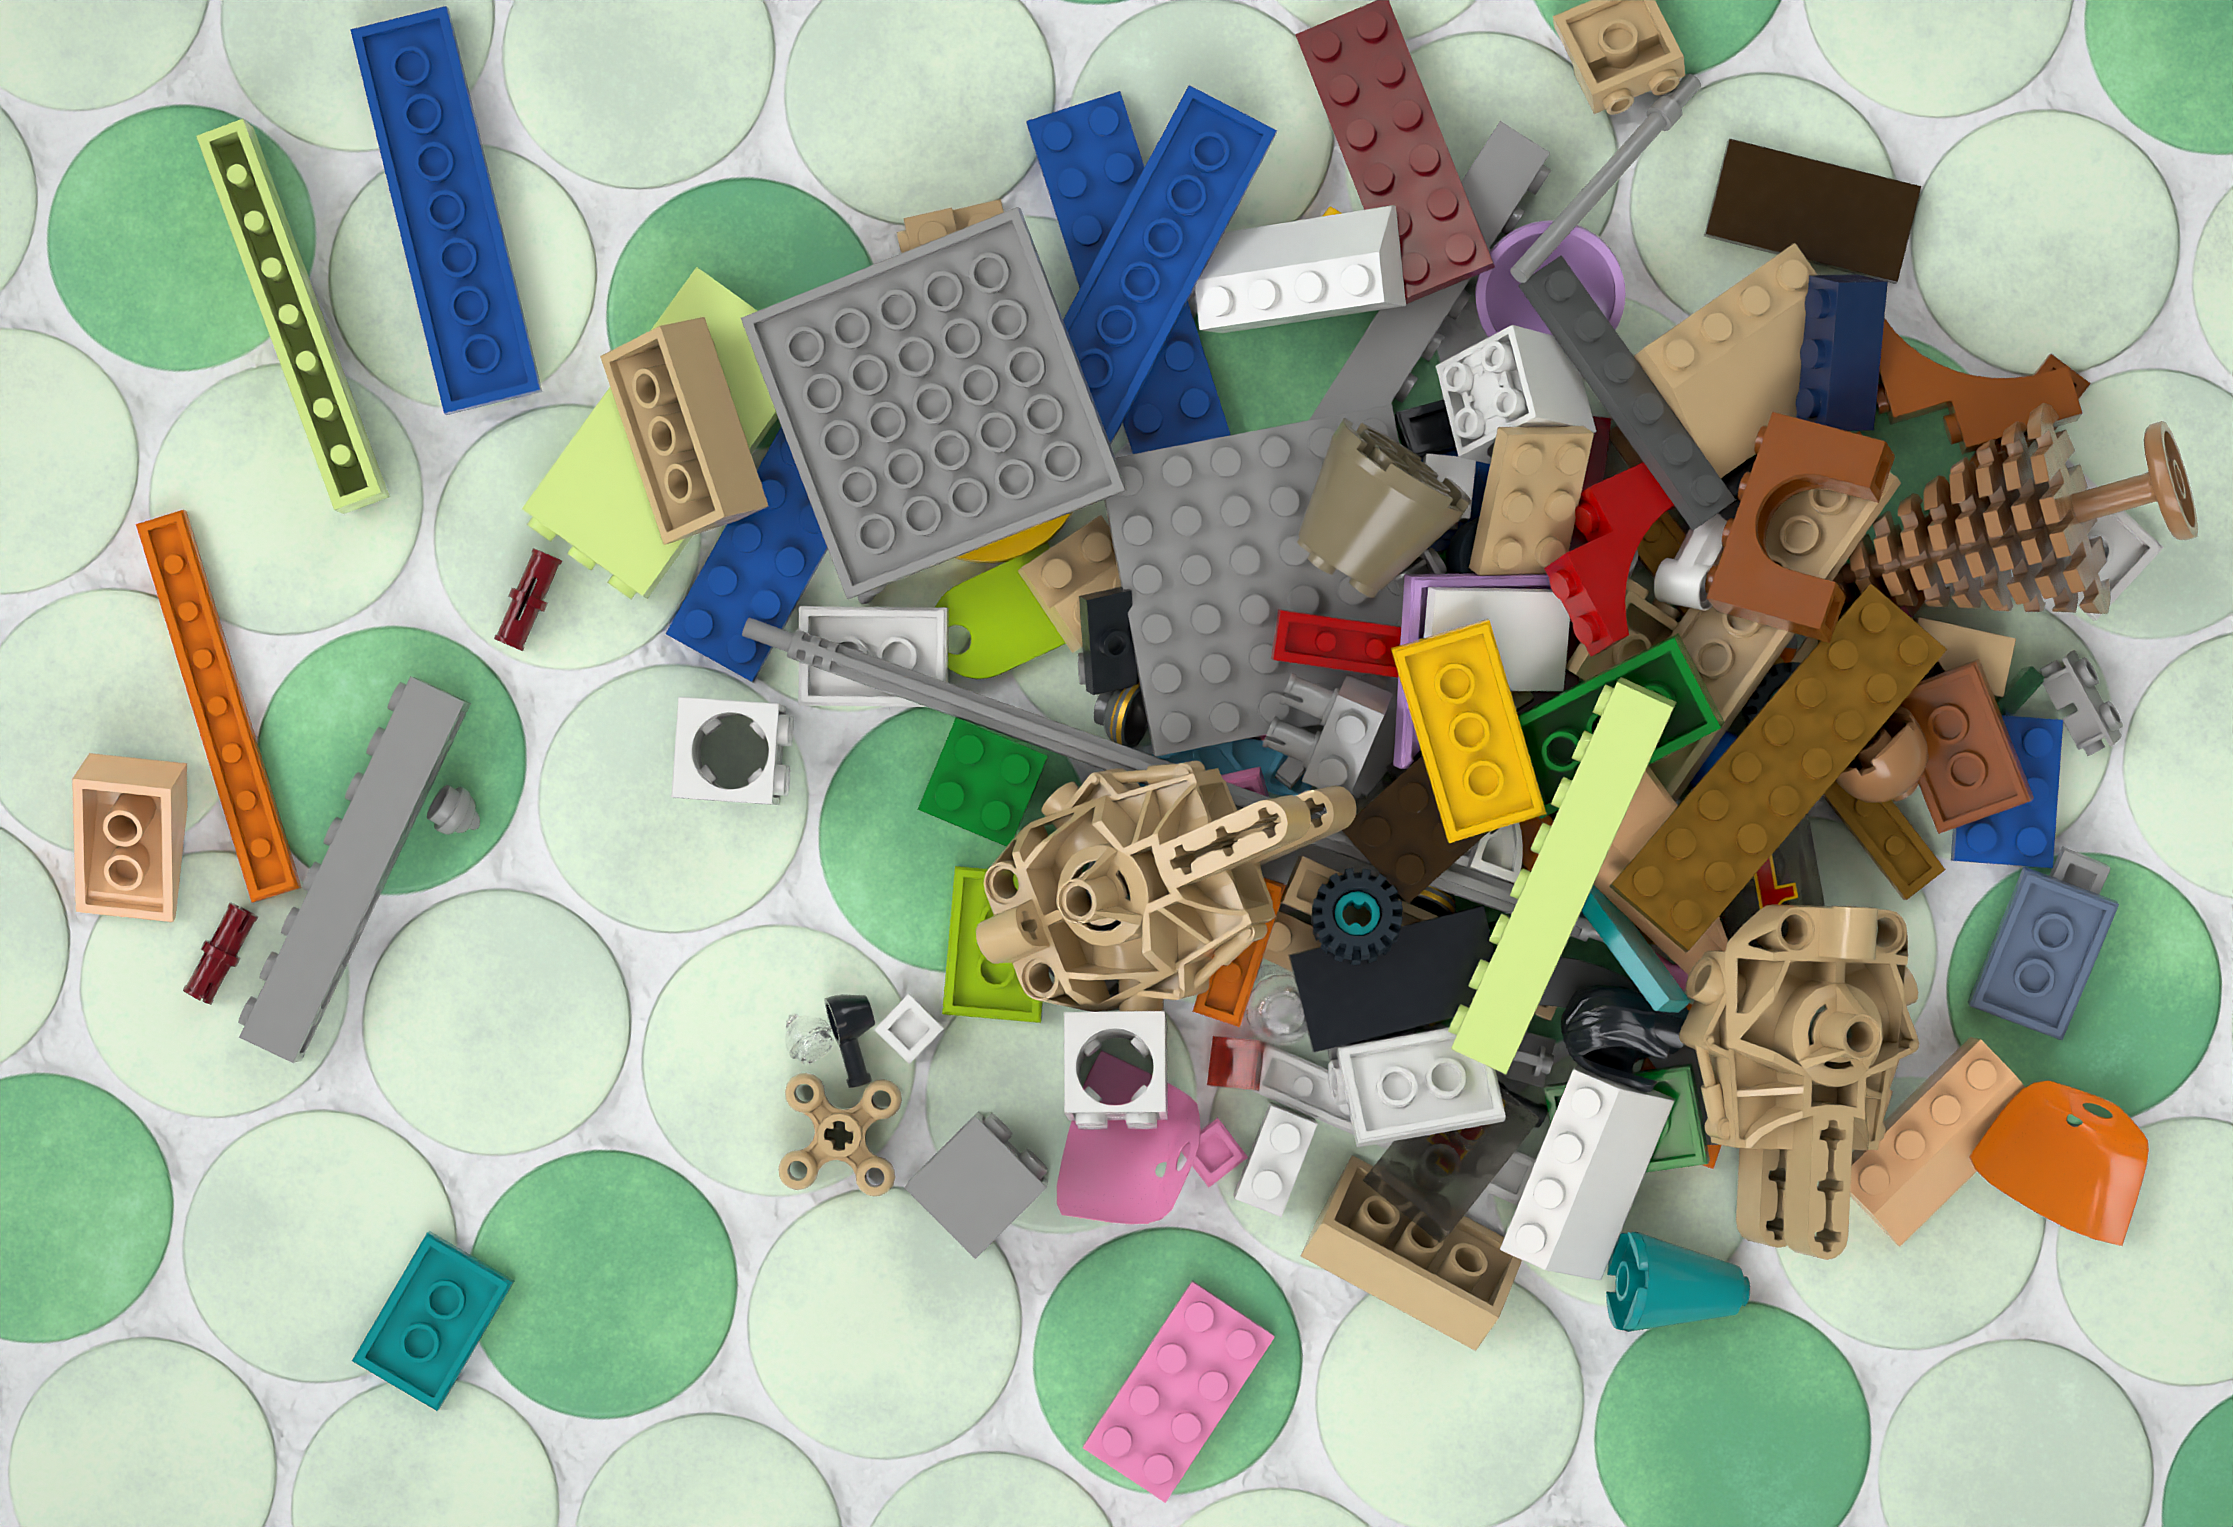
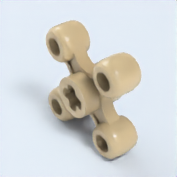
M800 1073L792 1077L785 1089L786 1100L795 1111L806 1114L812 1120L815 1135L809 1146L801 1150L789 1152L780 1161L778 1170L783 1184L794 1190L805 1189L816 1180L818 1171L823 1164L832 1160H840L852 1167L856 1176V1183L859 1189L866 1195L874 1197L887 1193L894 1185L895 1170L888 1160L876 1156L869 1150L865 1136L867 1129L873 1122L879 1119H888L900 1109L902 1096L898 1086L892 1081L885 1079L875 1080L866 1087L862 1099L856 1106L851 1109H840L829 1103L825 1095L824 1085L817 1076L810 1073ZM800 1084H808L812 1087L814 1096L811 1101L804 1102L798 1098L796 1090ZM883 1090L889 1093L891 1097L890 1105L886 1108L877 1107L873 1102L875 1092ZM836 1121L845 1122V1130L853 1132L854 1135L853 1141L847 1140L844 1148L836 1147L835 1139L827 1137L828 1128L834 1129ZM800 1161L805 1164L807 1174L804 1178L798 1179L792 1176L790 1172L792 1162ZM879 1168L884 1173V1182L880 1185L871 1184L866 1175L869 1169Z

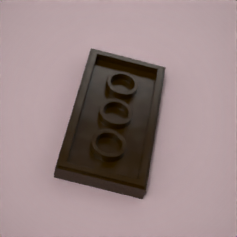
M1729 139L1704 237L1776 255L1795 243L1809 263L1896 284L1899 280L1922 186Z

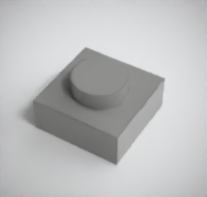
M2062 846L2049 876L2100 894L2111 868L2105 863Z

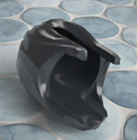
M1596 985L1574 993L1561 1017V1033L1569 1055L1585 1070L1595 1073L1600 1077L1623 1083L1638 1091L1651 1092L1658 1081L1634 1075L1633 1065L1639 1060L1650 1056L1667 1060L1669 1054H1674L1681 1049L1684 1044L1679 1039V1033L1690 1010L1684 1007L1679 1013L1655 1011L1641 992L1625 987Z

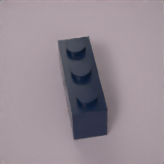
M1859 274L1809 275L1808 293L1805 297L1804 338L1800 349L1801 371L1799 392L1796 396V418L1844 431L1874 430L1887 281Z

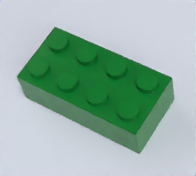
M1679 633L1518 714L1546 811L1545 815L1539 816L1540 819L1560 809L1551 805L1563 777L1573 780L1581 762L1572 759V756L1583 732L1587 731L1591 734L1595 732L1601 716L1593 713V710L1605 684L1615 688L1617 681L1622 677L1677 702L1649 764L1722 728L1725 722Z

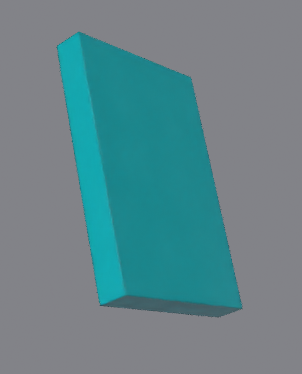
M429 1231L406 1267L352 1362L438 1411L515 1281Z

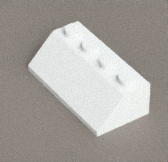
M1396 206L1224 232L1195 285L1199 330L1228 333L1406 306Z
M1578 1064L1571 1073L1500 1250L1547 1271L1601 1280L1676 1099L1654 1089L1651 1092L1638 1091L1623 1083L1600 1077L1595 1073L1585 1070Z

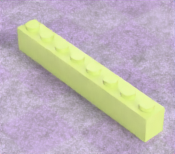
M240 119L197 135L202 154L334 510L346 514L389 498L387 487L254 127L244 119Z
M1622 677L1617 681L1615 688L1605 684L1593 710V713L1601 716L1594 734L1587 731L1583 732L1572 756V759L1581 763L1573 780L1563 777L1551 805L1560 808L1552 826L1542 823L1530 849L1539 854L1531 872L1523 868L1521 869L1510 893L1511 897L1518 899L1512 915L1508 917L1501 914L1489 941L1498 946L1490 963L1482 959L1480 960L1469 984V987L1477 990L1469 1008L1460 1004L1448 1032L1457 1035L1451 1047L1452 1050L1507 1074L1677 702Z

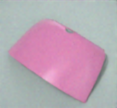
M1101 1050L1087 1076L1083 1090L1088 1086L1092 1088L1102 1098L1100 1103L1114 1106L1132 1102L1131 1098L1143 1085L1149 1086L1152 1074ZM1169 1083L1168 1120H1157V1128L1129 1129L1127 1128L1126 1120H1107V1129L1088 1130L1078 1129L1076 1121H1071L1057 1182V1205L1061 1215L1111 1223L1149 1224L1161 1220L1172 1211L1197 1155L1200 1145L1201 1128L1197 1103L1189 1095ZM1190 1142L1191 1147L1188 1159L1183 1168L1177 1171L1180 1153L1184 1146ZM1166 1162L1163 1177L1156 1176V1166Z

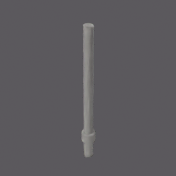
M1686 74L1675 89L1667 96L1661 95L1650 106L1644 122L1510 269L1511 275L1517 281L1525 283L1659 133L1670 130L1680 119L1682 108L1701 88V83L1697 77L1692 74Z

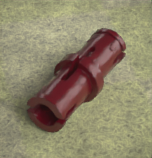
M535 548L531 552L532 555L517 589L511 588L508 597L512 598L499 631L494 637L495 640L521 651L525 648V642L539 611L544 612L548 605L544 599L558 566L562 563V560Z
M231 902L227 906L228 909L211 941H204L201 947L204 954L189 982L183 988V991L199 1001L202 998L203 1002L212 1005L213 999L230 967H236L241 958L237 954L254 922L258 919V916L243 907L238 908V905Z

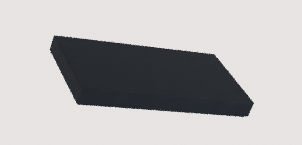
M1484 906L1401 926L1399 937L1392 944L1391 950L1385 956L1383 953L1378 955L1377 961L1371 963L1368 962V959L1361 960L1360 965H1351L1352 960L1344 959L1343 963L1334 959L1335 955L1329 952L1326 954L1321 949V946L1288 954L1312 1052L1315 1053L1452 1018L1455 1016L1460 1004L1469 1008L1477 990L1469 987L1473 974L1480 960L1482 959L1490 963L1495 952L1493 943L1489 941L1491 934Z

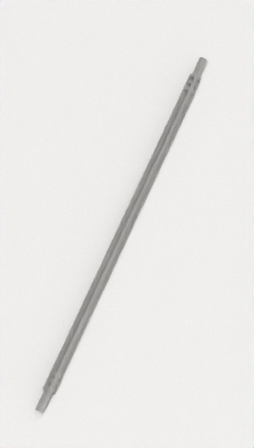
M752 618L747 619L742 636L788 652L787 657L1103 770L1124 768L1126 771L1146 770L1151 765L1174 764L798 629L795 633ZM1139 782L1147 786L1149 785L1148 782ZM1226 782L1237 810L1258 801L1272 799ZM1318 814L1311 815V819L1321 817V815ZM1342 830L1311 843L1372 865ZM1455 863L1429 885L1512 915L1518 899L1510 896L1514 884ZM1581 911L1570 936L1587 942L1589 937L1605 943Z

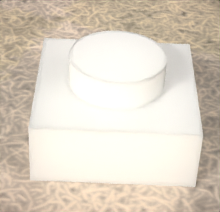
M908 994L874 1030L910 1064L944 1027L912 995Z

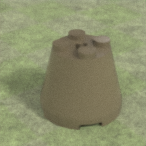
M1343 418L1332 435L1298 533L1299 539L1297 543L1310 553L1307 559L1313 565L1330 575H1333L1336 569L1351 577L1349 583L1355 589L1368 597L1374 598L1379 590H1383L1460 520L1470 505L1471 500L1451 479L1445 477L1443 482L1437 480L1439 476L1437 472L1422 462V458L1416 453L1363 423L1355 431L1352 428L1353 423Z

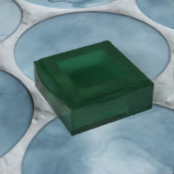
M2033 666L2022 668L2006 685L2004 696L1995 698L2001 715L2015 714L2044 682L2043 679L2045 677Z

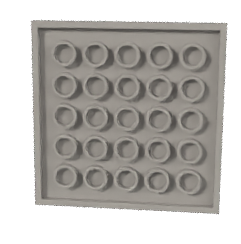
M1019 207L741 318L847 599L862 595L1128 491L1025 218Z
M1392 404L1116 458L1128 491L1107 498L1104 502L1120 584L1123 590L1130 589L1132 591V607L1128 612L1154 756L1266 735L1275 716L1279 720L1298 728L1320 724L1321 719L1286 704H1280L1292 673L1296 674L1297 677L1333 692L1335 688L1341 689L1348 674L1393 693L1387 710L1397 709L1398 678L1271 659L1278 609L1402 626L1403 596L1394 580L1383 590H1379L1374 598L1368 597L1355 589L1349 583L1351 577L1336 569L1333 575H1330L1313 565L1307 559L1310 553L1297 543L1299 539L1298 533L1332 435L1343 418L1353 423L1352 428L1355 431L1363 423L1399 443Z

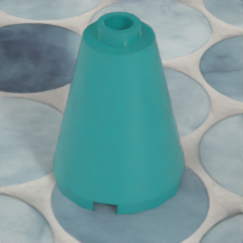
M1639 1232L1621 1233L1608 1263L1607 1275L1616 1276L1615 1292L1606 1291V1303L1609 1319L1617 1330L1631 1332L1733 1316L1739 1312L1741 1306H1745L1748 1303L1750 1296L1749 1279L1747 1276H1743L1742 1269L1738 1265Z

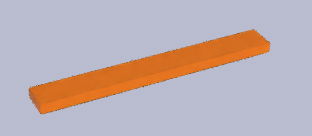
M180 510L138 523L136 527L251 902H258L302 888L187 511Z

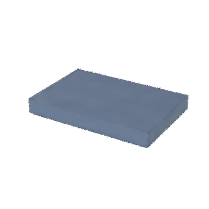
M2023 867L1969 997V1006L2063 1040L2118 909V902Z

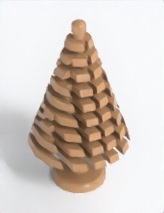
M2042 403L2030 412L2027 425L2016 421L2004 430L2001 446L2006 445L2009 457L2005 450L1997 452L1996 440L1990 439L1976 451L1980 463L1978 468L1973 461L1969 463L1968 457H1964L1951 467V474L1949 475L1950 484L1944 476L1938 475L1925 485L1923 492L1924 511L1930 510L1931 516L1930 514L1923 515L1920 505L1923 500L1918 494L1912 493L1902 500L1898 507V516L1901 517L1904 527L1903 531L1900 524L1894 525L1890 511H1886L1876 518L1873 522L1876 537L1873 539L1874 545L1869 534H1865L1849 556L1850 563L1845 562L1833 579V582H1836L1846 595L1844 603L1854 602L1855 591L1853 582H1855L1860 593L1872 584L1885 595L1887 586L1891 597L1895 596L1897 605L1917 606L1918 599L1913 586L1915 583L1918 591H1924L1926 605L1935 607L1949 606L1950 586L1946 587L1945 584L1952 583L1955 590L1952 599L1959 608H1980L1983 597L1989 608L1995 611H2011L2013 608L2011 597H2013L2017 605L2023 604L2025 612H2042L2046 604L2043 598H2053L2055 603L2052 609L2053 612L2076 613L2078 592L2083 591L2084 598L2079 606L2084 613L2108 614L2111 600L2109 579L2101 581L2098 574L2107 562L2102 537L2098 536L2089 539L2087 535L2098 521L2097 518L2158 502L2162 516L2173 537L2179 540H2189L2198 536L2197 514L2192 490L2179 448L2166 422L2160 421L2149 425L2145 430L2144 449L2149 472L2086 490L2088 486L2081 465L2070 468L2066 467L2065 462L2075 452L2067 430L2055 433L2053 424L2059 419V415L2052 405ZM2027 430V432H2028V440L2035 439V438H2036V440H2033V441H2030V442H2027V443H2026V440H2025V437H2024V432ZM1980 576H1982V579H1983V582H1984V585H1983L1982 587H1981V578H1980Z

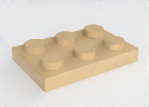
M1585 426L1498 427L1469 565L1472 571L1479 576L1547 574L1544 568L1569 552L1576 519L1575 508L1579 505L1594 436L1593 432Z

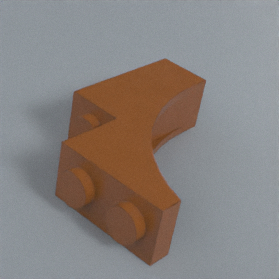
M1884 318L1876 409L1879 415L1887 413L1890 425L1948 408L1949 415L1943 416L1946 434L1951 445L1959 443L1963 455L1977 451L1980 446L1990 439L1996 440L1995 445L2000 444L2006 428L2016 421L2027 425L2030 412L2042 403L2052 405L2059 415V419L2053 424L2054 428L2078 421L2083 414L2068 366L2032 376L2015 378H1990L1966 374L1940 365L1920 354L1908 345ZM2027 430L2024 432V436L2028 435Z

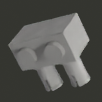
M1292 673L1280 704H1286L1321 719L1320 725H1323L1324 729L1322 732L1317 731L1315 735L1279 720L1275 716L1262 746L1304 762L1302 767L1307 770L1302 779L1303 782L1319 789L1336 785L1344 787L1352 793L1393 693L1348 674L1341 689L1335 688L1333 692L1297 677L1296 674Z

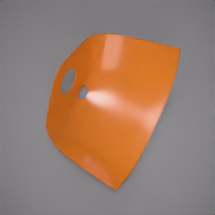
M2047 1080L2034 1082L2022 1089L2010 1100L1982 1137L1969 1158L1975 1170L1988 1183L2027 1208L2073 1232L2098 1241L2123 1246L2143 1182L2149 1147L2148 1139L2144 1133L2116 1104L2096 1095ZM2093 1103L2104 1107L2113 1117L2104 1118L2094 1115L2086 1110L2083 1104ZM2073 1114V1116L2082 1120L2083 1123L2073 1127L2067 1123V1116Z

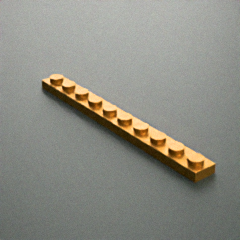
M1668 511L1663 513L1652 524L1637 548L1638 559L1654 579L1661 562L1666 558L1675 559L1686 537ZM1675 605L1683 617L1690 608ZM1779 656L1773 665L1785 662ZM1836 781L1822 795L1903 900H1908L1946 870L1892 800L1866 803L1848 794Z

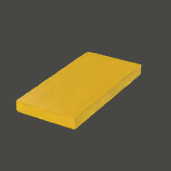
M1486 619L1391 648L1448 842L1452 843L1545 815V807L1490 620Z

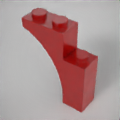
M1644 462L1596 483L1581 492L1579 505L1575 508V525L1585 535L1588 543L1565 553L1544 568L1549 577L1553 593L1562 601L1573 622L1574 633L1578 640L1585 645L1590 657L1609 649L1629 636L1625 597L1626 584L1633 557L1642 538L1652 524L1663 513L1675 508V505Z

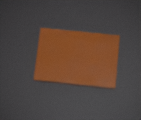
M1979 659L1921 680L1899 705L1911 712L1926 737L1929 759L1922 777L1918 780V784L1938 834L2034 799Z

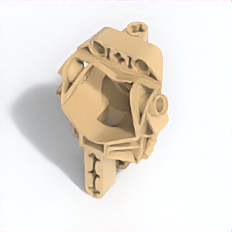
M1196 760L1179 764L1151 765L1146 770L1126 771L1124 768H1116L1091 773L1080 787L1075 782H1069L1057 789L1046 800L1041 809L1046 817L1032 821L1023 827L989 867L984 878V888L994 916L977 925L976 939L978 946L986 959L994 964L1013 963L1021 987L1032 999L1090 1012L1109 1011L1118 1008L1119 1011H1164V999L1180 1000L1206 992L1209 989V977L1222 965L1228 966L1251 943L1265 937L1267 933L1265 923L1274 919L1276 915L1273 910V901L1262 876L1261 865L1347 828L1351 825L1356 815L1355 799L1344 787L1335 785L1306 791L1296 796L1286 795L1258 801L1237 810L1226 781L1221 777L1219 769L1205 770L1204 765ZM1137 782H1148L1149 785L1141 787ZM1326 807L1327 813L1323 814L1320 818L1311 819V815L1322 811ZM1053 824L1057 830L1048 836L1044 826ZM1096 861L1090 869L1082 873L1083 866L1089 862ZM1119 871L1124 876L1130 891V900L1127 899L1125 885L1122 882L1121 878L1118 876ZM1014 874L1016 875V877H1017V879H1018V883H1019L1018 890H1017L1016 887L1014 886V882H1013V875H1014ZM1086 890L1089 891V893H1090V895H1091V897H1092V902H1091L1090 898L1088 897V895H1087V893H1086ZM1116 920L1121 922L1120 925L1112 930L1102 931L1100 929V926L1112 924ZM1049 967L1054 972V983L1049 977ZM1118 979L1119 994L1110 998L1104 980Z
M1768 905L1743 924L1727 942L1726 951L1705 952L1688 976L1685 988L1686 995L1695 1001L1680 1030L1679 1039L1683 1044L1696 1050L1704 1083L1701 1086V1091L1708 1116L1705 1122V1131L1711 1137V1143L1739 1148L1736 1223L1739 1233L1747 1241L1776 1248L1788 1245L1796 1253L1825 1260L1836 1258L1847 1245L1852 1150H1878L1879 1141L1884 1138V1133L1886 1132L1883 1120L1893 1093L1890 1087L1899 1060L1916 1052L1919 1048L1918 1036L1907 1006L1917 1001L1918 988L1912 973L1906 967L1908 963L1907 927L1905 921L1897 912L1857 906ZM1786 918L1789 928L1787 935L1783 939L1781 926ZM1756 939L1757 943L1763 948L1752 947L1748 943ZM1824 1005L1826 1009L1818 1014L1813 1023L1811 1032L1812 1044L1809 1045L1808 1031L1810 1022L1816 1011ZM1850 1028L1852 1037L1847 1039V1031Z

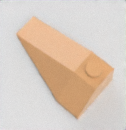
M1647 766L1593 885L1689 976L1692 968L1705 952L1726 951L1728 939L1720 918L1718 917L1695 945L1685 953L1609 887L1678 807L1651 768Z

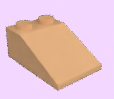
M89 753L72 778L76 912L173 922L176 918L188 808L187 763Z

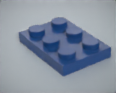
M2001 715L2034 799L1954 828L1951 861L2053 868L2063 720Z

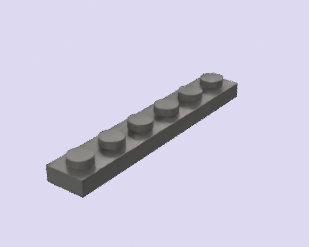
M1562 255L1534 273L1525 283L1518 285L1692 531L1733 503L1736 499Z

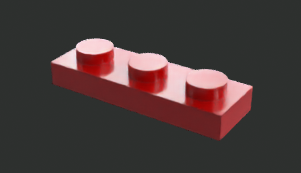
M1278 609L1271 659L1398 678L1399 675L1391 648L1400 646L1401 626Z

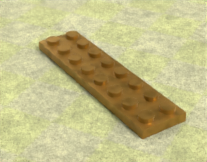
M1872 584L1867 586L1837 621L1830 643L1820 641L1609 887L1685 953L1688 952L1947 651V648Z

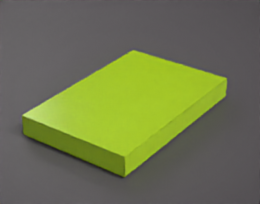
M955 866L942 1014L1041 1023L1043 1001L1032 999L1024 992L1013 963L994 964L986 959L978 946L976 939L977 925L994 916L984 888V878L988 869ZM1014 874L1013 882L1014 886L1018 890L1019 883L1016 875Z

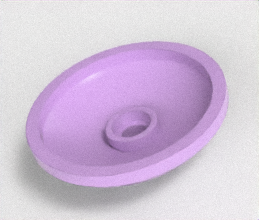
M1552 220L1530 223L1510 232L1489 252L1495 268L1478 274L1475 292L1478 317L1488 337L1511 325L1553 335L1518 285L1521 282L1517 281L1510 272L1515 263L1552 224ZM1577 225L1534 273L1562 255L1614 330H1616L1625 305V283L1620 265L1611 249L1602 239L1588 229Z

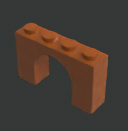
M1772 412L1768 426H1762L1757 434L1754 447L1757 457L1752 471L1746 472L1741 479L1738 490V499L1741 502L1735 519L1730 518L1724 527L1721 540L1724 550L1719 564H1714L1708 572L1705 582V592L1708 594L1706 598L1717 612L1830 643L1846 595L1836 582L1793 571L1773 562L1768 555L1766 546L1768 525L1776 510L1787 499L1811 489L1832 490L1879 503L1895 455L1886 441Z

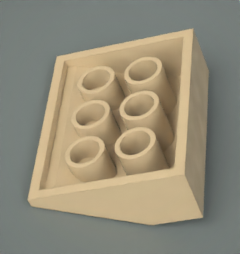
M1795 243L1634 355V358L1720 478L1755 455L1754 447L1757 434L1762 426H1768L1772 412L1795 418L1797 416L1796 396L1799 392L1800 349L1804 338L1806 316L1805 297L1808 293L1809 275H1817V273Z

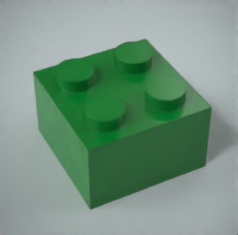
M955 718L917 810L1007 847L1017 835L1049 757L959 718Z

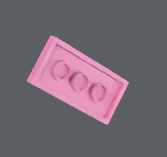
M1191 1281L1083 1444V1449L1166 1503L1264 1355L1275 1335L1208 1290Z

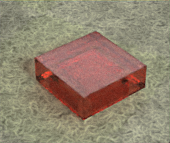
M1213 1036L1207 1085L1218 1088L1259 1091L1265 1042Z

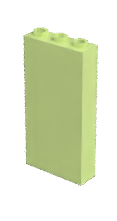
M696 267L651 330L661 325L705 317L752 455L778 419L741 320L742 317L757 312V310ZM611 387L606 391L522 508V510L532 516L527 523L529 527L550 542L556 534L572 545L567 553L589 570H592L596 564L602 566L613 574L607 583L631 600L637 592L643 597L649 598L693 537L690 536L673 543L663 544Z

